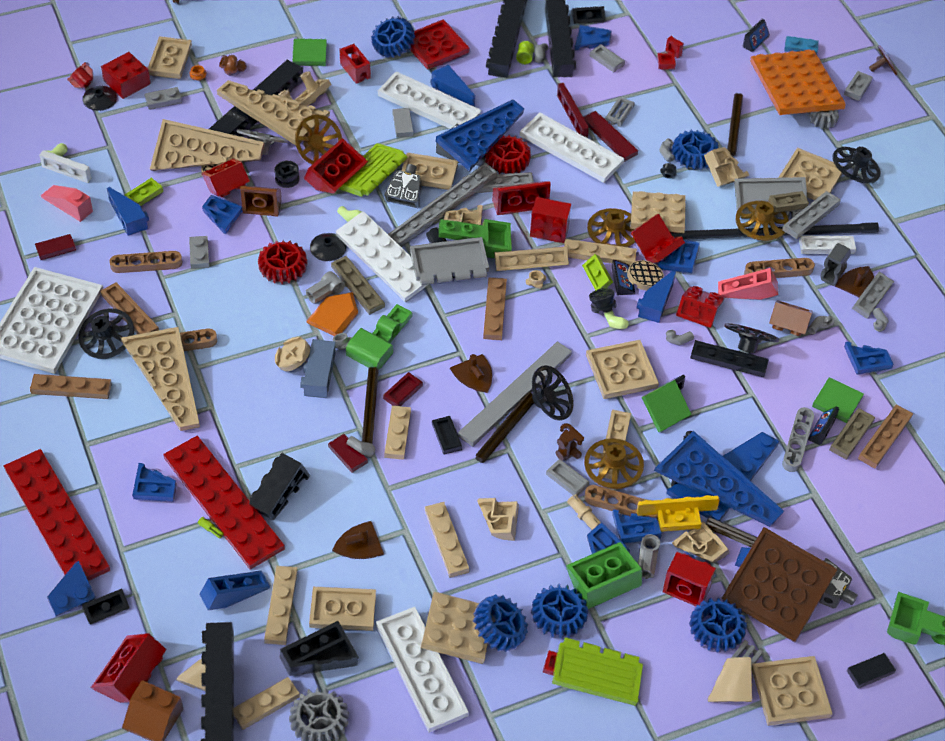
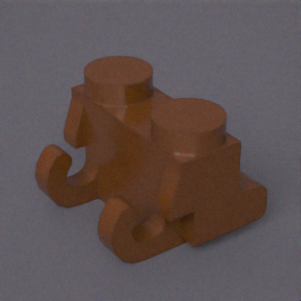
M568 423L562 424L560 431L563 433L557 439L559 448L555 451L556 456L562 461H566L571 457L581 458L582 453L576 446L577 444L582 445L584 437L572 425Z

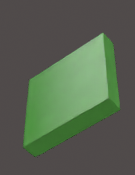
M294 39L292 62L299 66H326L327 39Z
M829 377L814 400L812 407L825 412L837 406L839 407V412L836 419L847 423L863 398L864 393Z
M675 380L641 397L658 432L691 415Z

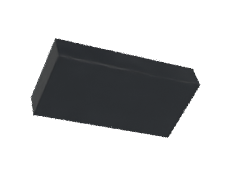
M451 416L432 420L431 424L443 455L461 451L462 444Z
M885 653L850 666L847 669V673L857 688L888 677L896 671Z

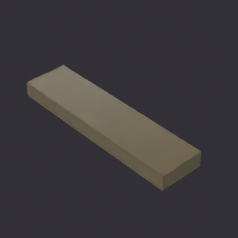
M347 256L331 262V268L345 283L347 288L353 292L355 298L369 315L385 308V302Z

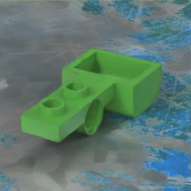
M440 219V238L462 240L482 237L488 258L495 259L494 252L512 250L511 223L484 219L482 225Z
M396 304L387 316L382 315L379 318L373 333L363 328H360L346 346V356L368 368L377 367L380 370L394 353L393 345L390 343L412 318V312Z
M898 592L887 633L895 639L915 645L920 638L921 632L931 635L935 643L945 645V616L927 611L928 601Z

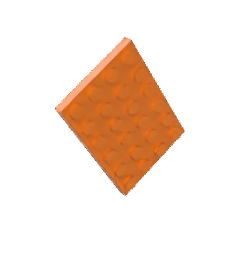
M814 50L751 56L750 62L779 115L845 109V101Z

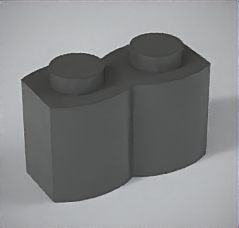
M839 243L835 245L824 261L825 268L821 272L822 281L832 286L837 283L847 268V261L851 255L850 248Z

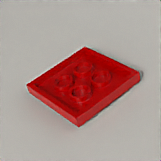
M444 19L415 30L414 44L410 45V51L427 70L465 55L470 51L469 46Z

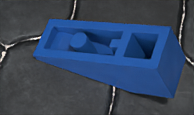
M449 65L431 72L430 83L434 89L475 107V94Z
M108 187L109 202L127 236L147 230V222L149 221L147 212L143 211L136 202Z
M671 271L645 291L643 299L639 298L636 309H639L638 317L660 323L674 285L676 271Z
M262 571L210 577L207 579L199 595L209 611L227 608L268 590L270 585Z

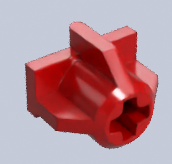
M84 62L75 69L67 79L75 88H86L93 82V69L89 66L88 62Z

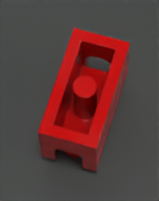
M355 44L339 49L340 65L356 84L364 81V78L367 80L371 78L370 62Z

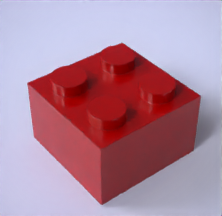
M130 52L101 66L103 81L122 99L151 84L149 69Z
M234 158L201 173L210 193L220 197L227 196L231 190L235 188L239 190L241 186H246V183L250 182L242 162Z
M536 197L531 215L530 237L565 243L569 229L571 203Z
M676 552L667 570L662 592L693 606L700 605L703 600L705 601L709 593L716 568L707 562L696 560L688 554Z

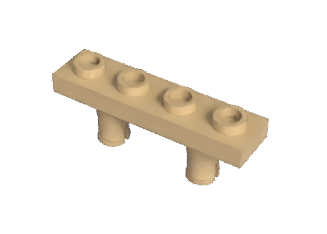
M310 71L304 72L300 77L306 86V90L295 101L304 106L314 103L316 98L327 91L326 89L331 86L329 79L314 81ZM288 90L279 93V96L293 100Z

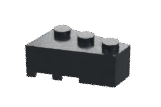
M281 453L279 457L274 459L269 473L263 476L257 491L252 493L249 505L274 521L289 503L287 498L292 492L297 493L300 489L298 487L303 479L308 480L310 474L302 463Z
M339 621L280 649V660L289 676L357 666L359 658Z

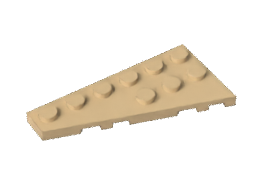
M229 80L217 89L218 96L294 145H296V129L304 118L315 114L326 117L330 116V111H320L311 105L308 107L300 105L298 101L275 94L272 96L264 94V91L259 89L254 91L248 89L246 85ZM314 119L306 122L312 129V132L314 130ZM319 119V125H321L324 120ZM302 127L299 136L307 137L308 132Z
M163 119L150 170L218 165L232 158L241 162L260 161L265 143Z
M179 327L122 337V343L179 430L199 428L200 425Z

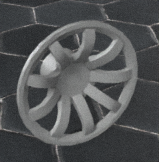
M237 129L238 133L247 135L252 140L264 142L263 155H268L269 147L274 142L288 143V140L257 131Z

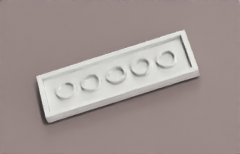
M397 71L378 90V96L403 108H409L410 111L449 129L457 123L462 124L482 113V110Z
M542 113L536 115L520 131V137L603 183L624 163V158Z
M364 211L335 231L336 236L404 302H407L429 285H421L420 280L416 281L411 256Z
M412 607L377 621L376 627L428 733L468 717L469 712L439 653L420 648L425 625L416 608Z

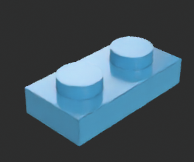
M786 36L784 51L814 50L817 54L819 40Z

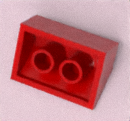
M342 138L308 168L304 179L316 190L334 194L368 161Z
M540 181L493 188L492 201L496 214L504 215L532 211L536 197L550 199L551 182Z
M150 633L127 635L91 688L119 703L130 702L141 681L147 682L150 679L151 672L155 666L161 663L167 649Z

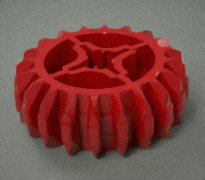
M509 134L508 136L503 135L484 156L486 163L495 171H498L499 174H513L515 172L520 173L521 170L525 171V168L530 163L531 150L530 146L527 145V142H523L522 138L517 139V136L511 137Z
M284 240L282 242L275 241V244L269 243L268 247L263 246V251H260L258 257V268L261 274L268 281L273 280L274 284L278 281L281 284L286 281L290 284L291 280L297 281V278L302 277L303 273L306 272L308 264L307 255L303 248L299 247L297 243L292 244L291 240L289 242Z

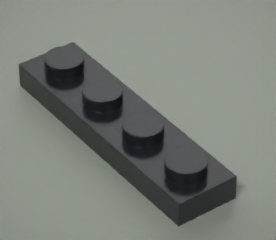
M697 340L694 342L690 359L763 378L769 361L768 358Z

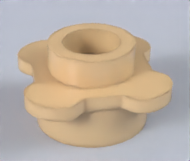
M533 270L529 273L526 284L540 289L543 287V282L546 281V275L539 270Z

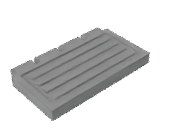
M805 177L742 178L734 180L736 212L742 205L751 201L769 202L770 195L803 191L807 198ZM747 207L742 211L744 214L752 213ZM803 209L784 212L787 214L788 217L789 212H791L792 217H795ZM778 213L775 217L782 218L783 216L781 213Z
M482 237L410 246L416 281L420 280L421 285L434 284L435 278L437 283L453 281L452 276H455L456 281L471 279L470 274H473V278L487 277V272H489V264Z

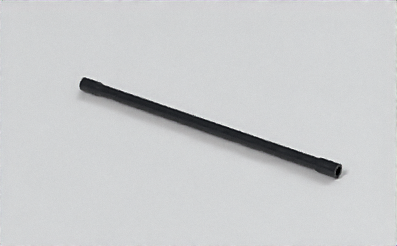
M878 222L861 224L814 225L803 235L878 233L879 224ZM768 227L770 236L777 234L771 227ZM739 228L685 230L684 233L670 232L672 236L682 237L683 240L748 237ZM745 228V229L748 230L749 232H752V230H753L754 228ZM759 228L756 235L764 236L763 228Z

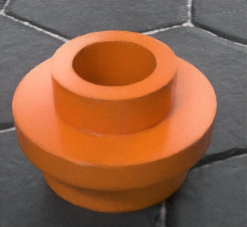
M195 65L190 70V77L193 80H202L207 75L206 70L201 65Z

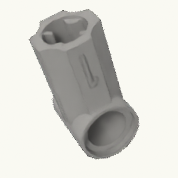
M329 271L323 275L320 282L306 289V295L311 303H317L330 294H340L345 287V283L334 272Z
M652 534L643 537L639 549L638 565L642 568V578L645 579L654 577L660 547L659 538Z

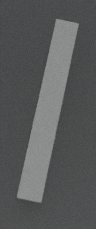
M484 163L388 235L400 247H403L442 218L446 211L453 210L496 178L497 171Z
M557 341L458 432V437L472 447L477 444L520 403L527 393L533 391L532 376L537 368L548 365L557 369L572 355V351ZM541 371L545 378H547V371ZM537 376L536 383L541 384V378Z

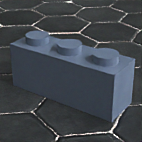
M312 339L308 362H304L303 371L305 377H301L300 388H303L304 396L327 398L336 355L335 341Z

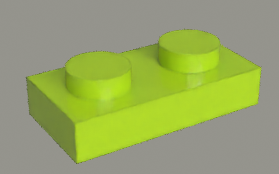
M151 177L124 196L142 206L161 194L163 186Z
M594 254L582 265L595 290L608 288L613 283L600 256Z

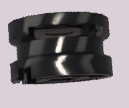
M286 160L279 162L275 166V181L279 186L291 188L299 183V167L295 162Z
M603 288L591 292L589 300L592 302L590 305L592 312L599 314V311H603V313L612 311L613 307L616 308L614 290Z

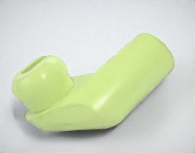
M59 143L52 151H44L62 157L68 148L66 144Z
M344 206L339 207L337 210L338 214L347 222L362 212L359 210L348 211Z
M613 310L604 313L611 328L626 329L628 327V320L615 316Z

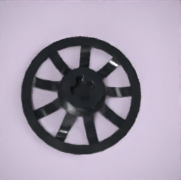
M862 146L856 149L852 147H839L834 151L832 158L835 166L848 178L856 182L869 184L876 182L880 177V168L871 158L872 153L867 148ZM843 150H849V154H845ZM838 153L844 158H838ZM849 162L847 165L841 167V165L839 164ZM855 165L853 174L851 175L847 172V170ZM860 168L863 179L857 177ZM870 169H876V174L873 173ZM866 171H867V173H868L871 177H874V178L869 179V178L867 177Z
M108 308L97 311L90 315L82 324L78 336L80 347L87 355L93 358L107 359L123 352L126 347L123 344L116 350L111 337L122 342L121 338L123 336L115 331L129 330L128 336L134 335L133 321L127 313L119 309ZM109 313L119 314L116 319L109 320ZM123 317L128 322V324L124 326L116 325L123 319ZM90 322L92 331H84L86 326ZM83 336H93L92 340L88 344H84ZM106 340L112 352L102 354L104 341ZM98 341V351L96 353L90 351L89 349Z
M725 323L724 325L725 328L738 333L740 337L738 349L746 352L756 353L758 344L763 340L769 342H779L780 340L770 333L733 323Z
M544 365L537 368L532 376L533 402L550 418L557 421L567 419L573 411V395L568 382L557 369L551 366ZM541 371H547V380ZM552 373H554V374L557 376V379H556V381L550 386V384H551V382H552V377H553V374H552ZM537 376L541 378L542 384L536 383ZM562 381L565 389L554 391ZM567 394L569 402L567 400L557 398V396ZM559 404L565 405L567 407L566 413ZM555 408L560 412V416L554 415Z

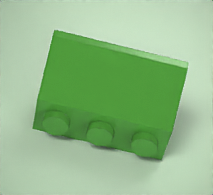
M621 542L566 565L573 587L577 590L576 594L582 593V599L586 600V607L588 609L642 586V568Z

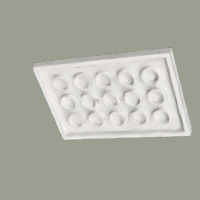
M34 267L0 322V359L55 374L77 337L82 324L88 318L99 299L103 285Z

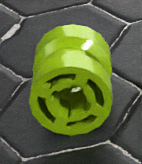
M520 42L516 54V59L519 63H531L535 48L531 42Z

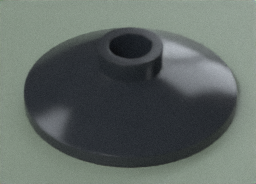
M95 86L83 94L82 100L88 109L102 111L109 109L116 103L117 95L110 87Z
M322 233L313 238L310 243V251L319 260L334 261L344 255L346 244L335 233Z

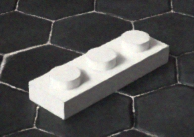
M44 150L39 154L43 168L85 183H89L91 180L89 166Z
M800 236L799 238L801 254H830L837 243L850 248L851 254H855L856 251L853 236Z

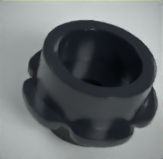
M665 163L660 169V173L665 178H673L677 173L676 166L671 163Z

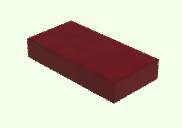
M71 234L35 243L40 261L76 251Z
M408 372L383 394V399L392 406H402L423 386V382Z
M342 434L329 442L328 447L348 470L353 473L366 465L368 459L347 444L349 438Z

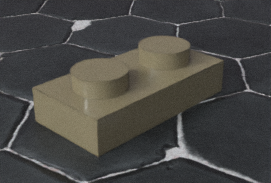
M803 191L770 195L768 200L773 205L775 213L805 209L809 205Z

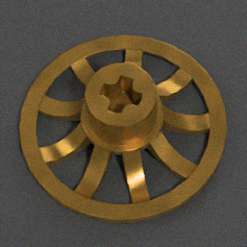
M320 114L304 118L299 123L295 133L297 150L301 157L311 165L319 159V152L324 155L327 152L324 148L330 149L334 146L326 143V141L338 138V141L342 139L341 131L336 123L329 117ZM312 119H314L313 132L310 126L306 123ZM319 119L327 122L320 132ZM332 126L336 133L324 137V134ZM302 127L308 132L307 137L299 136ZM299 140L304 141L303 143L305 149L303 151L301 149ZM309 151L314 152V159H309L305 154Z
M767 201L745 203L737 210L735 216L736 225L742 233L750 238L762 241L774 240L783 236L786 232L783 229H779L775 223L786 224L789 221L785 212L775 213L773 205ZM747 207L752 213L744 214L742 211ZM781 213L784 219H778L775 216ZM740 217L744 219L751 218L746 223H741ZM756 222L752 232L745 229ZM761 224L763 225L764 236L756 235ZM768 224L777 234L770 236Z
M607 208L597 211L590 217L587 230L590 238L595 243L629 247L635 243L634 238L625 231L632 232L635 230L627 226V223L631 221V213L622 209ZM600 215L604 221L596 222L594 219ZM592 225L602 227L598 231H592ZM607 230L606 236L603 239V241L599 240L596 237ZM619 232L628 242L621 244ZM612 233H614L616 245L607 243Z
M611 438L600 440L588 449L584 459V466L588 476L598 485L610 489H622L633 485L640 479L644 469V460L634 445L621 439ZM608 443H619L608 446ZM603 445L605 453H597L594 450ZM624 445L630 448L633 453L626 454ZM590 455L602 459L594 464L589 463ZM637 457L639 465H633L628 460ZM605 465L603 471L596 477L591 469H597ZM625 466L631 470L638 471L637 474L632 478L627 473ZM610 469L612 470V483L602 480ZM618 470H620L627 482L617 484Z

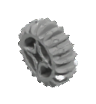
M318 687L315 693L308 689L307 696L300 694V700H294V707L290 708L291 715L289 716L291 730L295 731V736L297 738L301 737V741H331L332 738L338 741L339 734L344 735L345 733L344 727L348 726L347 719L349 718V712L346 711L347 704L343 703V698L341 696L337 697L335 691L329 694L327 688L320 692ZM330 708L337 714L335 720L329 714ZM303 714L309 719L308 726L301 720Z

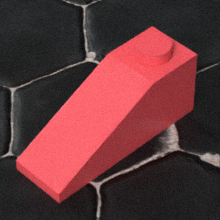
M53 185L41 195V198L80 222L93 212L90 196L76 188Z
M771 268L718 281V294L722 298L761 300L778 295V281Z

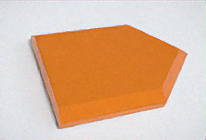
M353 292L327 296L306 323L333 336L343 333L358 314Z

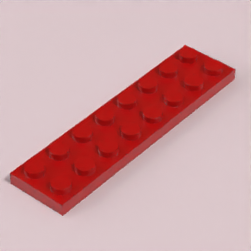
M198 435L163 454L165 461L216 527L223 532V536L250 570L285 550L283 542L260 513L249 505V499Z
M41 448L3 465L5 472L64 576L77 561L80 562L88 581L111 571L109 564Z

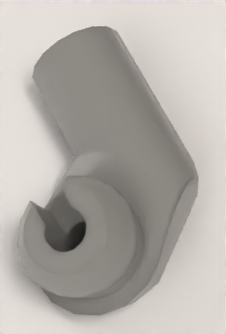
M543 43L535 47V62L541 63L545 59V51L548 50V44Z
M667 138L665 142H662L659 151L665 160L670 163L675 158L670 152L674 142Z
M876 308L872 312L877 319L873 326L876 331L880 332L885 330L888 318L880 308Z
M818 316L807 330L810 334L814 335L819 329L830 328L835 322L832 316Z
M668 330L666 332V340L676 345H683L694 339L691 331L682 335H676L675 330Z
M350 436L347 440L349 446L366 457L374 455L375 447L371 443L359 441L353 436Z

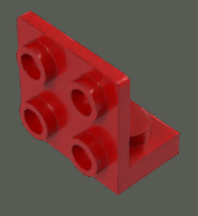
M660 214L654 215L631 232L646 261L652 263L659 262L685 243L682 237L671 235Z
M698 286L689 287L681 297L676 316L711 328L717 310L723 303L724 298L715 292H705Z

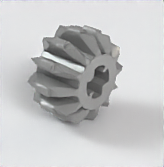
M838 110L810 112V123H813L814 127L819 126L821 129L826 128L828 130L829 127L834 128L839 119Z

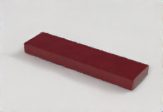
M564 82L558 83L557 98L576 132L588 138L589 127Z
M596 110L583 116L589 129L617 155L624 158V162L638 155V150Z

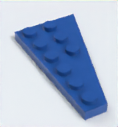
M512 99L437 135L435 142L470 172L524 114L525 108Z
M695 431L690 433L654 469L655 472L702 495L719 496V503L769 527L784 513L782 508Z
M761 432L726 453L723 457L751 481L777 448L779 441ZM680 483L667 489L666 493L674 499L705 496ZM719 503L717 510L699 511V514L707 519L712 517L721 521L730 508Z

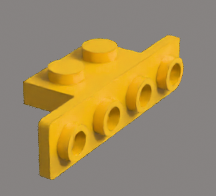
M706 495L693 498H665L663 500L639 501L637 516L657 515L661 532L701 529L702 524L699 511L717 510L719 496Z

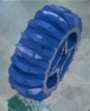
M392 16L391 19L386 18V21H380V25H375L376 29L372 30V46L382 57L385 56L387 59L390 56L395 58L396 55L400 56L401 53H406V49H411L410 45L414 44L415 30L405 18L399 16L396 18Z
M691 129L689 132L684 130L683 134L679 133L678 137L674 140L672 150L676 162H680V166L686 165V168L691 167L693 170L695 168L701 170L702 167L708 168L704 155L714 149H718L719 146L715 137H711V134H705V131L699 132L698 129L697 131Z
M560 583L557 585V588L550 585L547 590L543 587L541 593H537L536 598L532 602L533 608H531L533 623H537V629L543 628V634L550 632L551 638L555 634L560 639L564 634L569 638L571 632L577 635L579 629L582 630L588 618V607H586V600L582 599V593L576 594V588L569 590L568 584L565 588H561Z
M495 594L486 597L477 605L473 613L475 616L473 622L477 624L474 629L480 632L478 637H483L485 639L484 643H489L490 648L496 647L497 651L504 650L506 652L518 647L528 633L527 626L529 624L525 622L527 616L522 615L523 609H519L517 603H512L511 597L505 599L504 595L498 596Z
M710 597L708 602L703 600L700 605H696L691 613L689 621L690 632L694 635L695 641H700L701 647L704 645L708 646V651L712 648H715L717 653L720 649H723L725 653L729 648L734 650L736 645L741 644L742 639L746 635L747 623L745 622V615H741V609H735V603L728 604V599L722 602L720 597L716 601ZM708 615L711 616L710 619H707L705 622H702V619ZM730 628H734V631L732 633L726 635V631H729Z

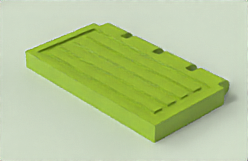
M376 143L363 155L368 163L340 187L339 190L361 197L363 195L368 196L376 189V186H379L408 157L402 150Z
M567 637L564 638L563 642H560L552 684L636 706L643 664L639 663L640 657L624 653L623 658H620V651L605 647L603 652L600 653V646L583 642L581 648L579 647L580 641Z

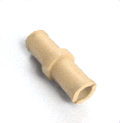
M577 494L568 499L567 504L573 508L578 514L577 517L583 520L591 530L602 523L592 513L590 506H586Z

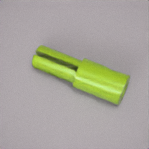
M201 517L198 520V524L219 539L222 538L223 532L216 528L213 523L205 517Z

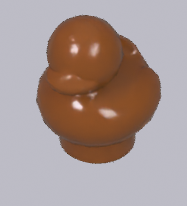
M223 55L219 63V67L223 68L227 75L244 71L247 68L246 63L241 59L238 60L235 55Z

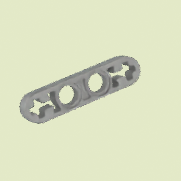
M803 407L797 411L782 466L786 471L796 472L800 468L814 419V413L809 408ZM803 415L807 416L805 423L801 422ZM802 429L806 434L799 435L795 430ZM798 444L801 446V449L795 450L791 445ZM791 456L795 457L794 464L790 463Z

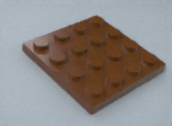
M763 527L721 599L724 601L728 599L729 604L735 603L736 608L741 609L744 613L796 643L838 569Z

